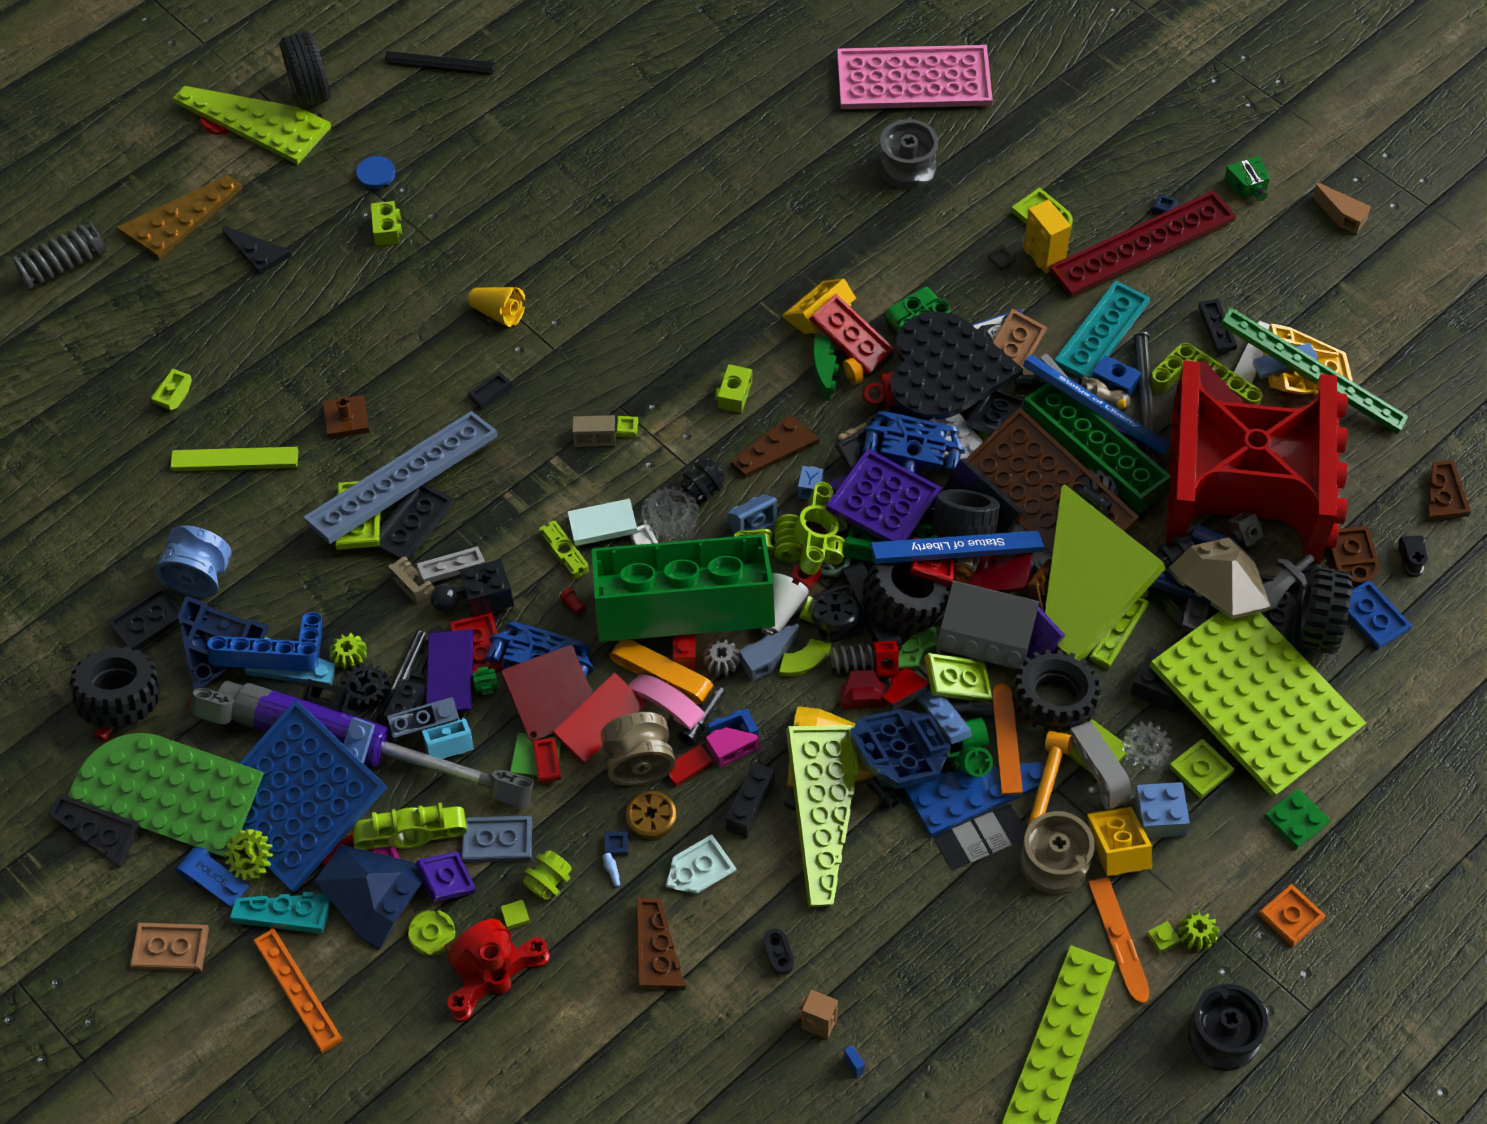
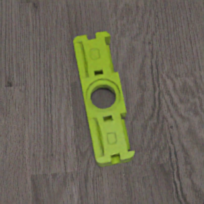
M556 521L549 522L548 527L545 525L540 527V536L544 537L550 545L553 554L571 573L572 579H577L588 573V563ZM563 546L570 548L567 553H560L558 551Z

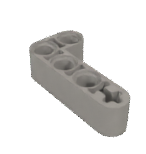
M1089 721L1069 729L1068 734L1073 736V746L1100 785V798L1104 807L1110 810L1130 801L1131 787L1129 777L1094 724Z

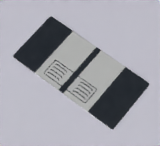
M1009 804L936 835L934 838L951 869L956 870L1024 840L1026 829L1012 805Z

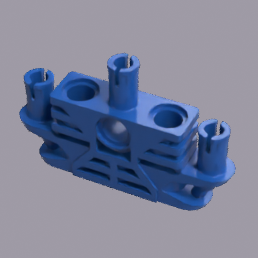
M881 411L876 414L877 419L870 426L863 429V432L866 433L863 452L871 446L870 450L876 453L878 438L881 437L882 444L879 455L889 460L903 463V467L915 473L916 466L940 471L945 452H949L945 470L950 472L952 468L953 472L960 460L961 454L966 453L965 448L961 446L960 440L957 437L960 433L959 429L937 422ZM882 422L887 423L886 427L880 426ZM946 436H951L952 441L946 440ZM913 449L917 452V455L912 456L907 450Z
M509 622L506 624L505 631L494 634L489 639L492 645L485 659L489 663H492V660L495 659L493 664H498L503 650L506 649L505 655L502 658L503 669L571 645L575 650L585 677L587 673L593 672V666L589 661V656H587L590 653V647L582 641L517 622Z

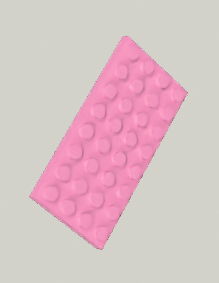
M987 45L837 49L841 109L992 106L993 99Z

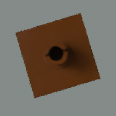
M364 395L323 401L328 439L369 433Z

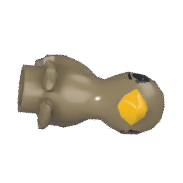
M1087 376L1082 378L1080 386L1121 412L1129 408L1131 400L1124 391H1110L1098 379H1088Z

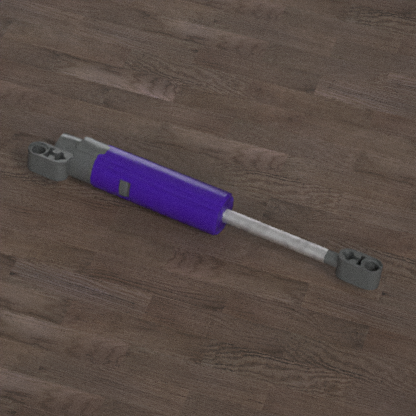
M225 681L218 692L206 688H198L192 693L191 714L193 716L217 724H227L234 720L238 724L263 732H267L295 700L299 701L343 744L351 718H358L375 724L364 761L366 765L377 767L386 756L490 788L489 795L499 801L519 807L528 806L531 802L534 783L530 778L506 770H496L490 775L390 743L391 732L389 727L251 683L243 686Z

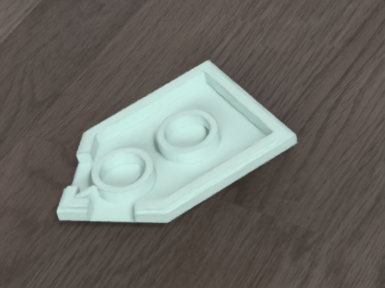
M711 834L673 857L666 888L698 894L734 873L737 869Z

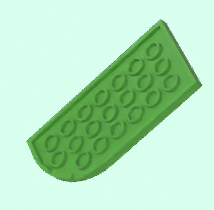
M133 733L112 739L95 750L78 771L68 797L137 822L141 828L197 848L203 847L211 853L229 859V856L224 855V852L230 850L226 844L233 843L231 836L238 835V831L242 830L264 772L158 735Z

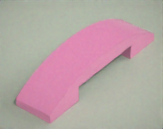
M639 674L628 685L642 700L645 698L669 712L676 722L690 730L705 715L704 711L688 697L655 677Z

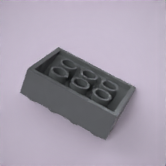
M953 581L936 649L1018 669L1020 665H1023L1024 659L1027 657L1040 601Z

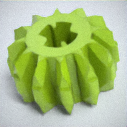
M352 633L348 637L341 634L340 640L334 638V644L330 645L329 648L331 661L334 662L337 668L342 666L345 671L348 667L352 668L356 664L361 665L363 663L362 659L367 657L366 644L362 642L359 636L354 637Z
M1199 910L1195 912V915L1189 912L1185 918L1180 920L1179 925L1181 927L1178 929V935L1182 936L1181 943H1189L1188 949L1195 946L1199 952L1202 946L1208 950L1211 944L1216 943L1219 927L1215 926L1216 919H1208V913L1201 916Z

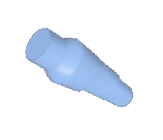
M606 853L602 856L604 860L603 866L606 872L609 873L614 886L618 887L620 886V877L616 861L612 858L611 853Z

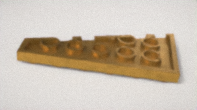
M228 175L223 176L118 226L117 230L120 234L160 260L241 191L242 185Z

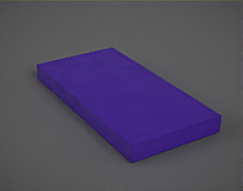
M472 629L429 634L427 704L453 697L457 713L472 711L474 637Z

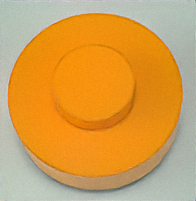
M854 358L845 360L843 362V369L850 383L857 385L863 382V369Z

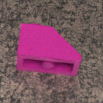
M725 727L711 732L706 737V746L718 767L722 768L758 750L759 738L755 734Z

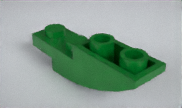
M824 334L823 338L815 337L814 372L825 400H830L831 392L835 393L836 390L834 376L838 377L840 365L836 364L835 348L832 347L833 342Z

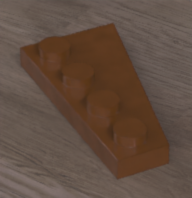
M790 414L731 461V467L744 478H747L768 468L770 464L776 461L779 463L785 460L786 456L804 451L805 447L819 444L820 438Z
M637 898L638 989L685 990V980L680 971V963L675 954L673 939L670 937L668 922L661 899Z

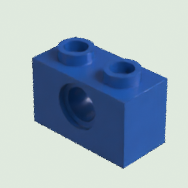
M1104 355L1094 369L1092 378L1104 383L1110 391L1122 390L1130 397L1139 385L1141 372Z

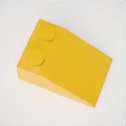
M1132 807L1087 814L1098 856L1107 876L1152 869V845Z

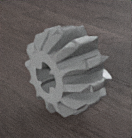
M716 639L715 645L709 643L708 649L703 652V662L705 667H708L709 673L715 671L717 677L720 673H724L727 677L728 671L735 673L736 666L740 664L739 649H736L734 642L728 644V641L725 639L723 643H720Z

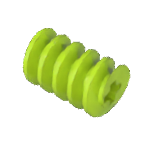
M782 515L774 523V555L779 561L785 563H794L801 558V544L794 535V526L799 518L797 515Z

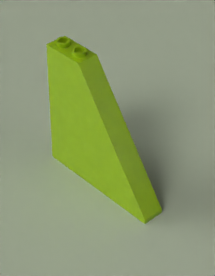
M1065 484L1061 488L1045 614L1066 635L1056 648L1063 650V655L1069 656L1070 652L1074 653V659L1080 661L1089 655L1165 570V566L1159 558Z

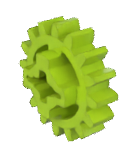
M254 829L239 830L238 835L231 836L233 843L226 844L230 850L224 852V855L229 856L225 864H231L229 872L236 873V878H243V880L258 879L259 874L266 873L264 867L271 866L268 858L273 857V854L269 853L268 850L272 848V845L266 844L268 837L262 836L261 831H255Z

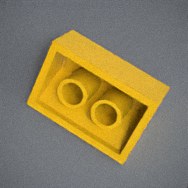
M844 278L822 281L782 316L804 334H818L821 330L809 318L835 294L849 306H851V302L856 297Z

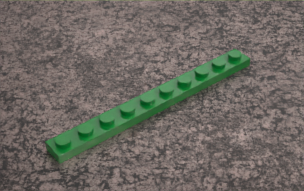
M1230 307L1220 323V326L1316 385L1320 374L1336 375L1337 393L1347 394V404L1394 433L1398 434L1408 418L1406 414Z

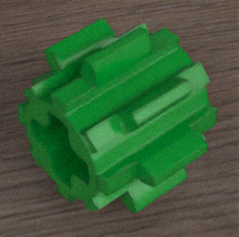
M488 666L477 668L478 672L473 673L476 692H482L483 695L492 694L494 689H498L495 670H489Z

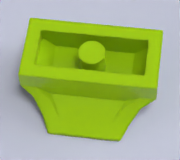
M172 369L151 396L152 402L169 410L178 408L189 391L192 381L191 376Z

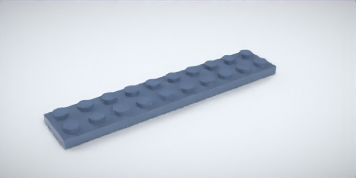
M470 411L304 516V521L331 544L498 437L497 430Z

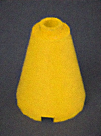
M474 288L468 294V302L472 308L504 326L511 327V325H517L523 316L525 307L522 306V300H525V295L520 288Z

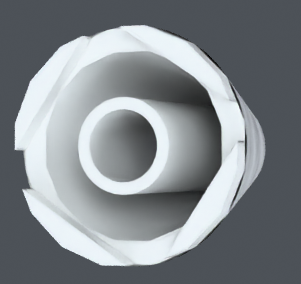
M772 573L775 627L761 628L762 633L774 635L784 628L808 595L809 590L804 584L799 582L796 585L792 582L793 578L783 574Z

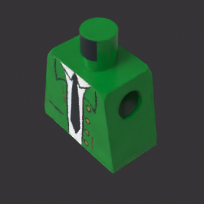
M1260 155L1227 166L1224 180L1241 198L1246 199L1254 196L1257 201H1263L1267 197L1266 191L1270 177Z

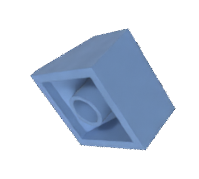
M763 494L750 499L741 506L732 508L727 512L728 526L734 534L741 530L768 529L774 526L777 519V500L775 497Z

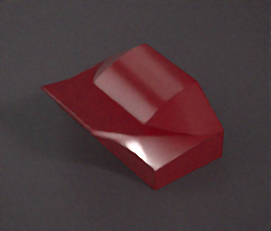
M850 671L846 682L840 686L842 709L886 707V699L882 697L885 694V685L880 682L875 671Z

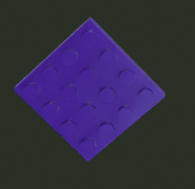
M867 448L827 504L826 511L884 542L908 540L935 501L936 495L941 491L942 487Z

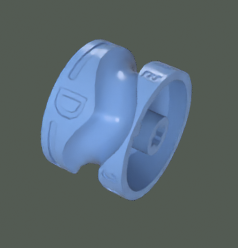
M178 526L173 528L168 535L165 544L166 548L161 553L155 567L157 578L168 588L186 596L197 598L214 596L218 591L216 574L225 573L232 555L230 546L218 535L199 527Z

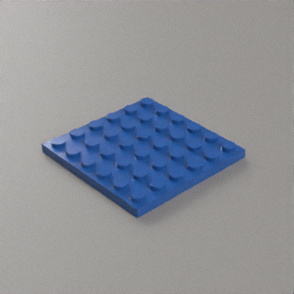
M295 700L239 763L264 772L242 830L254 829L255 831H261L262 836L268 837L266 844L272 845L268 852L272 853L273 857L268 858L271 866L267 867L291 891L296 892L388 787L299 701Z

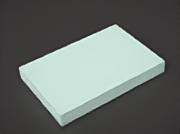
M630 499L568 511L575 546L638 533Z

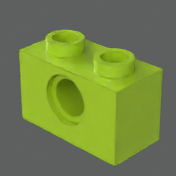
M728 364L726 372H722L720 380L722 385L721 388L716 390L715 400H718V409L742 413L752 384V369Z

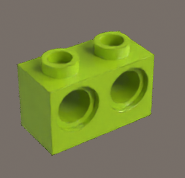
M394 201L371 203L375 245L399 244V235H402L401 223L398 224L397 222L401 220L400 209H396Z

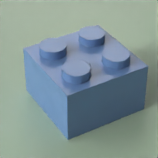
M1183 782L1137 785L1134 794L1136 815L1147 837L1186 836L1190 821Z

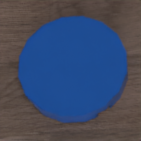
M373 156L360 162L356 175L363 187L381 189L384 185L387 184L388 186L395 178V168L388 158Z

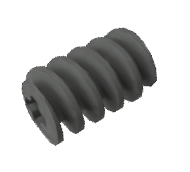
M869 644L865 646L864 651L861 645H857L855 652L852 646H848L847 652H845L843 646H840L838 653L834 647L830 648L831 673L833 668H835L837 674H840L842 668H844L846 674H849L850 667H853L854 671H858L859 667L867 670L868 666L872 670H876L874 648L873 650L871 649Z

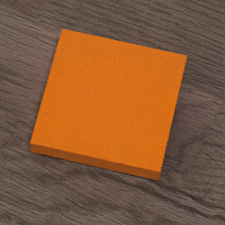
M1292 884L1260 910L1258 914L1292 947L1300 942L1326 917L1321 910Z

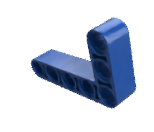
M308 612L303 615L298 641L224 636L212 637L207 642L208 661L214 666L312 671L318 665L322 639V616L316 612Z

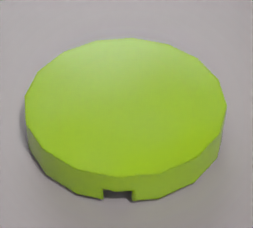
M439 910L421 912L414 917L409 925L408 936L410 944L414 950L422 955L434 956L445 952L444 945L455 938L453 921L449 915Z

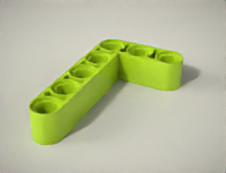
M1189 343L1180 344L1152 373V392L1164 394L1179 380L1183 360L1200 363L1205 361L1214 368L1216 374L1229 385V388L1242 399L1244 404L1260 405L1262 400V391Z

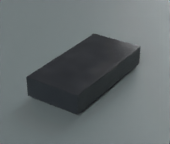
M498 371L470 391L468 398L482 410L510 390L513 384Z

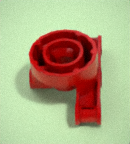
M498 919L484 920L470 927L457 939L448 954V963L465 983L463 987L451 994L447 1000L452 1018L458 1022L468 1020L477 1001L491 991L496 994H504L511 987L510 978L523 968L546 965L550 959L546 941L541 937H533L519 948H516L511 942L510 932ZM503 977L502 980L495 981L497 978Z

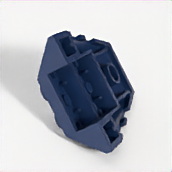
M343 844L339 846L315 879L316 885L341 912L342 917L354 928L355 933L378 950L381 949L393 932V925L416 893L419 894L425 886L415 863L359 848L355 849Z

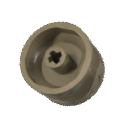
M651 712L626 714L610 721L601 730L600 737L603 750L607 754H613V757L606 761L608 777L612 782L624 786L645 785L664 778L674 769L675 757L673 749L667 744L669 739L667 721L661 715Z
M1061 811L1047 812L1035 818L1026 830L1020 857L1021 870L1026 880L1036 889L1054 895L1067 894L1080 887L1088 876L1095 848L1090 828L1077 816Z

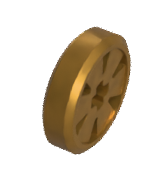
M658 791L639 793L627 805V825L633 834L642 839L655 840L662 838L675 825V805L664 793ZM647 813H655V818L650 819V816H647Z

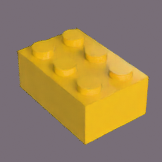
M1049 199L1029 208L1023 244L1026 254L1034 259L1036 266L1041 268L1045 274L1050 272V265L1066 258L1071 225Z

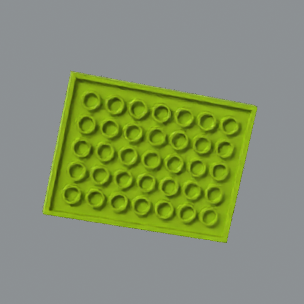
M1219 611L1149 664L1157 675L1273 798L1366 724L1360 715L1260 612L1231 619Z

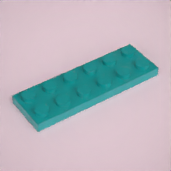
M1115 280L1055 358L1054 362L1059 368L1080 379L1084 376H1087L1088 379L1092 378L1093 371L1104 355L1109 357L1150 303V297Z

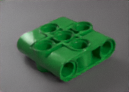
M924 287L890 306L884 312L883 318L898 333L904 323L923 312L953 313L947 301L940 300L929 287Z

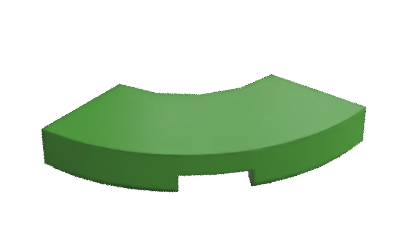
M936 626L928 628L923 632L914 633L902 645L903 648L899 651V671L906 667L910 670H919L922 657L929 651L936 650L938 643Z

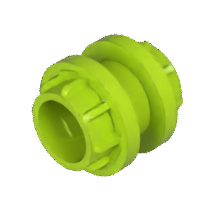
M551 850L546 851L543 855L538 853L535 859L539 864L534 870L527 867L524 871L527 876L523 883L534 894L543 900H548L552 895L557 897L560 891L556 886L560 881L567 883L570 880L568 874L572 869L569 863Z

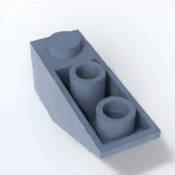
M798 624L786 626L780 632L774 635H767L761 641L755 644H748L739 651L740 663L752 682L772 673L782 660L784 653H787L798 639Z
M453 697L387 716L393 738L440 726L441 724L444 725L459 719Z

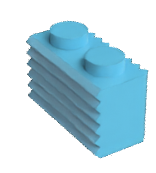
M462 718V720L458 719L457 721L454 720L444 725L441 724L431 729H423L422 731L427 755L445 759L446 757L456 754L462 755L467 751L474 750L471 731L465 718Z

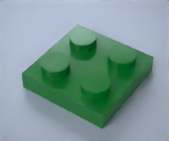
M1299 788L1268 811L1264 817L1296 850L1321 832L1331 822Z

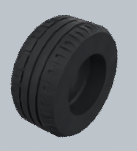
M305 31L301 32V34L296 33L295 35H289V37H283L279 41L280 49L298 106L306 108L315 104H321V102H327L331 98L330 88L312 33Z

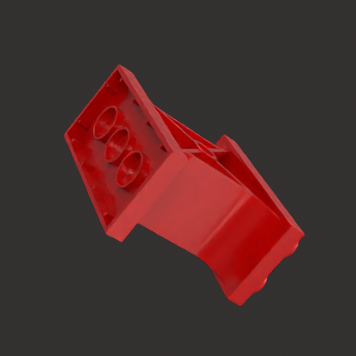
M1183 360L1171 416L1169 475L1172 478L1167 497L1165 545L1170 547L1171 538L1174 536H1179L1180 538L1186 536L1189 522L1199 515L1218 514L1236 516L1242 512L1255 513L1257 519L1276 520L1292 526L1299 533L1303 541V559L1310 554L1314 558L1312 563L1320 564L1325 548H1336L1339 533L1338 524H1344L1347 513V499L1339 498V488L1344 489L1347 478V463L1339 462V453L1344 454L1347 443V428L1339 427V419H1344L1346 414L1347 394L1337 393V376L1320 374L1312 402L1301 408L1294 409L1232 403L1217 400L1204 390L1200 382V362Z

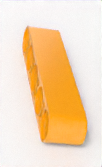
M631 639L620 640L610 653L611 660L617 665L637 675L645 674L655 677L677 689L697 705L703 703L713 688L712 682L706 677Z

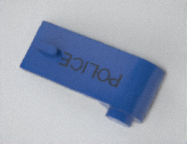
M193 847L175 869L176 872L186 881L198 883L230 908H233L236 898H241L249 888V885L240 878H236L233 873L210 857L211 854L203 847Z

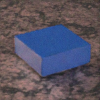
M849 1046L844 1049V1060L855 1077H860L864 1074V1062L854 1047Z

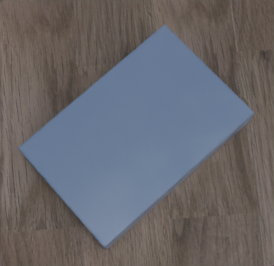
M532 816L465 818L467 832L463 835L462 839L463 863L532 861Z

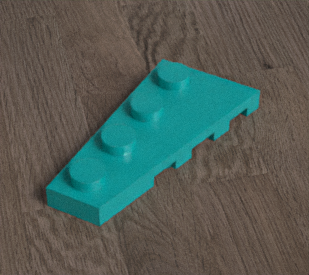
M303 892V895L299 896L280 894L276 898H268L267 896L236 898L230 920L231 923L323 934L332 903L324 893L313 894V892Z

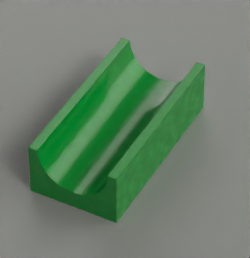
M765 534L592 549L599 642L775 627L774 588Z

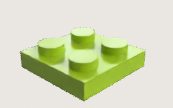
M1203 738L1170 763L1169 766L1200 799L1231 776L1235 770Z

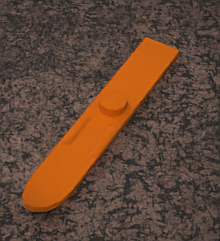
M999 683L993 691V707L1002 795L1023 794L1012 691L1008 685Z
M1109 877L1088 881L1125 986L1135 1001L1141 1004L1147 1003L1149 998L1148 983Z

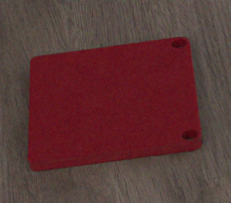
M1034 552L982 556L972 577L959 578L956 576L955 581L1003 593L1025 591L1028 585Z
M571 645L504 669L501 673L530 741L552 735L553 731L592 695L575 650ZM530 733H535L536 738H531Z

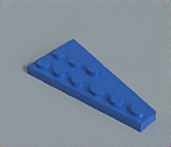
M1040 761L1020 764L1023 794L1002 795L999 766L992 767L990 772L982 777L970 776L962 771L941 773L937 780L902 789L930 837H934L1038 790L1044 767Z

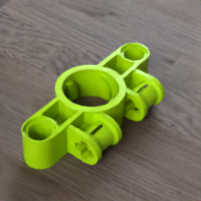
M818 482L815 485L808 499V506L802 510L794 526V535L802 545L800 568L808 575L817 573L822 562L839 564L844 558L842 549L845 547V540L836 534L846 530L848 523L826 511V506L833 496V489L825 482ZM811 521L822 525L826 529L827 534H817L807 527L806 522Z
M440 802L436 806L423 807L419 805V808H404L397 811L392 809L391 812L380 814L372 812V819L359 820L352 827L354 848L368 850L393 846L400 849H411L423 846L431 840L464 835L467 832L464 809L462 807L442 808V802Z

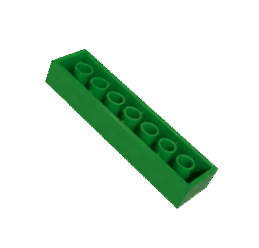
M1046 383L1024 398L1023 411L1086 469L1099 470L1109 475L1118 488V497L1138 514L1169 493L1172 476L1091 409L1050 383Z

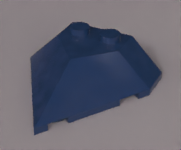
M186 596L179 611L178 620L194 690L203 688L232 668L214 666L209 663L207 642L210 638L224 636L265 639L269 626L248 619V621L208 607L205 602Z

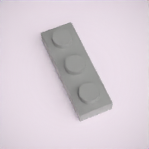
M477 546L417 563V570L423 583L427 581L432 583L460 575L459 570L484 564L485 561Z

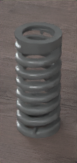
M90 220L86 222V228L83 225H78L76 232L72 229L68 230L67 237L60 234L57 236V241L49 239L47 242L48 247L41 243L38 245V251L30 248L28 255L20 253L12 257L28 289L35 286L36 280L33 276H30L27 265L39 283H44L45 280L37 261L50 279L54 278V274L47 257L59 274L64 272L56 251L68 269H73V264L66 247L79 265L83 264L76 243L86 258L91 260L93 256L90 253L85 237L93 247V254L102 255L106 253L104 243Z

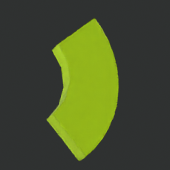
M810 639L807 646L801 651L784 653L779 676H799L806 674L807 671L816 666H820L829 655L832 643Z

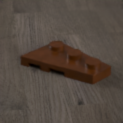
M1454 460L1433 462L1431 467L1428 521L1469 517L1471 510Z
M1047 559L1028 583L1030 599L1040 601L1039 607L1044 613L1052 559Z

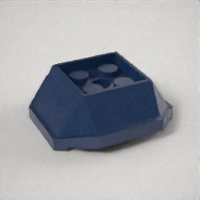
M902 709L861 717L849 735V739L867 771L877 778L882 787L892 786L895 789L937 780L951 748L931 714L922 713L920 715L913 711Z

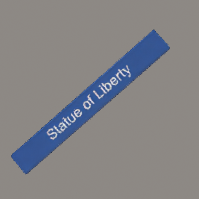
M1030 355L1022 364L1029 371L1161 455H1164L1171 446L1170 442L1035 356Z
M1039 531L871 542L870 549L874 563L880 564L1043 552L1044 545Z

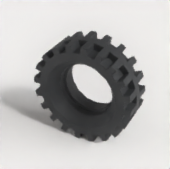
M1050 649L1045 650L1043 655H1040L1038 652L1033 653L1032 659L1026 657L1023 665H1020L1012 689V701H1016L1014 707L1016 712L1022 710L1021 718L1024 721L1029 718L1032 721V727L1036 728L1037 725L1043 726V731L1047 733L1049 729H1056V732L1062 733L1063 729L1069 730L1086 723V720L1089 722L1095 712L1101 686H1098L1099 676L1093 677L1095 669L1092 666L1089 668L1085 666L1086 660L1083 658L1080 661L1074 659L1075 654L1071 652L1069 656L1063 655V650H1057L1056 654H1051ZM1045 682L1059 683L1069 688L1076 699L1074 703L1068 706L1049 704L1040 699L1036 694L1035 688L1037 685Z

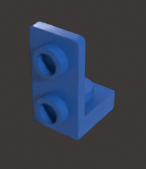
M748 708L736 710L729 716L713 719L707 724L708 736L711 732L725 727L731 729L739 727L740 731L755 734L759 738V729Z

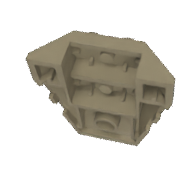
M1229 537L1193 545L1169 567L1168 571L1183 587L1188 585L1195 590V595L1200 598L1203 595L1211 601L1213 607L1231 619L1267 611L1271 608L1255 562Z

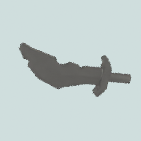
M1308 554L1296 565L1285 559L1279 558L1277 560L1276 566L1281 567L1283 571L1273 578L1272 581L1263 584L1271 606L1270 610L1277 608L1287 589L1295 582L1300 586L1301 590H1305L1307 581L1301 571L1314 561L1312 555Z

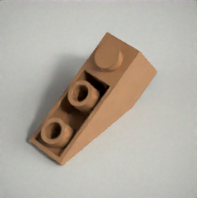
M1318 182L1316 184L1313 198L1339 227L1357 235L1368 218L1371 206L1333 190L1328 186Z

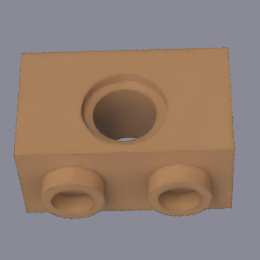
M811 990L808 997H803L799 1010H801L799 1019L802 1020L801 1029L828 1040L837 1020L838 1000Z

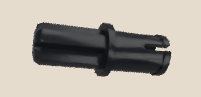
M971 700L969 702H949L960 716H969L971 718V716L993 714V704L991 702H971Z

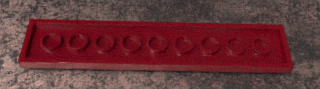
M1213 190L1050 265L1049 271L1069 296L1073 297L1234 222L1236 215Z

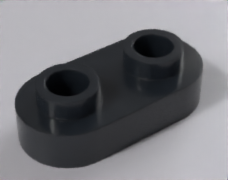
M780 929L768 930L763 937V945L771 968L779 975L789 974L794 968V956L786 934ZM778 941L779 944L774 946L771 942ZM785 962L787 965L780 966L779 963Z

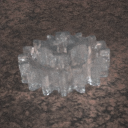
M1141 721L1138 727L1133 724L1124 735L1122 751L1128 752L1127 760L1134 759L1133 765L1141 763L1142 769L1146 765H1149L1150 769H1154L1155 765L1161 767L1163 762L1167 761L1172 747L1169 746L1171 739H1165L1167 732L1161 733L1159 725L1153 728L1152 722L1145 726L1143 721Z

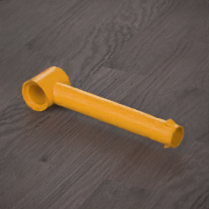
M1049 731L1047 734L1045 750L1049 751L1027 827L1035 818L1046 812L1062 755H1069L1072 748L1073 736L1070 734Z

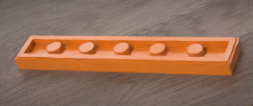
M273 928L254 939V944L321 1053L323 1054L343 1042L342 1037L275 929Z

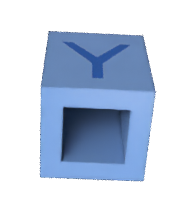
M802 466L798 484V498L809 499L815 485L818 482H823V469L814 466Z

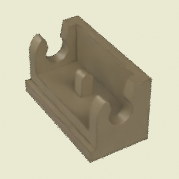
M615 415L573 416L574 447L616 446Z
M402 557L394 564L388 566L391 578L416 604L430 596L435 588L430 581L422 582L418 571L406 557Z

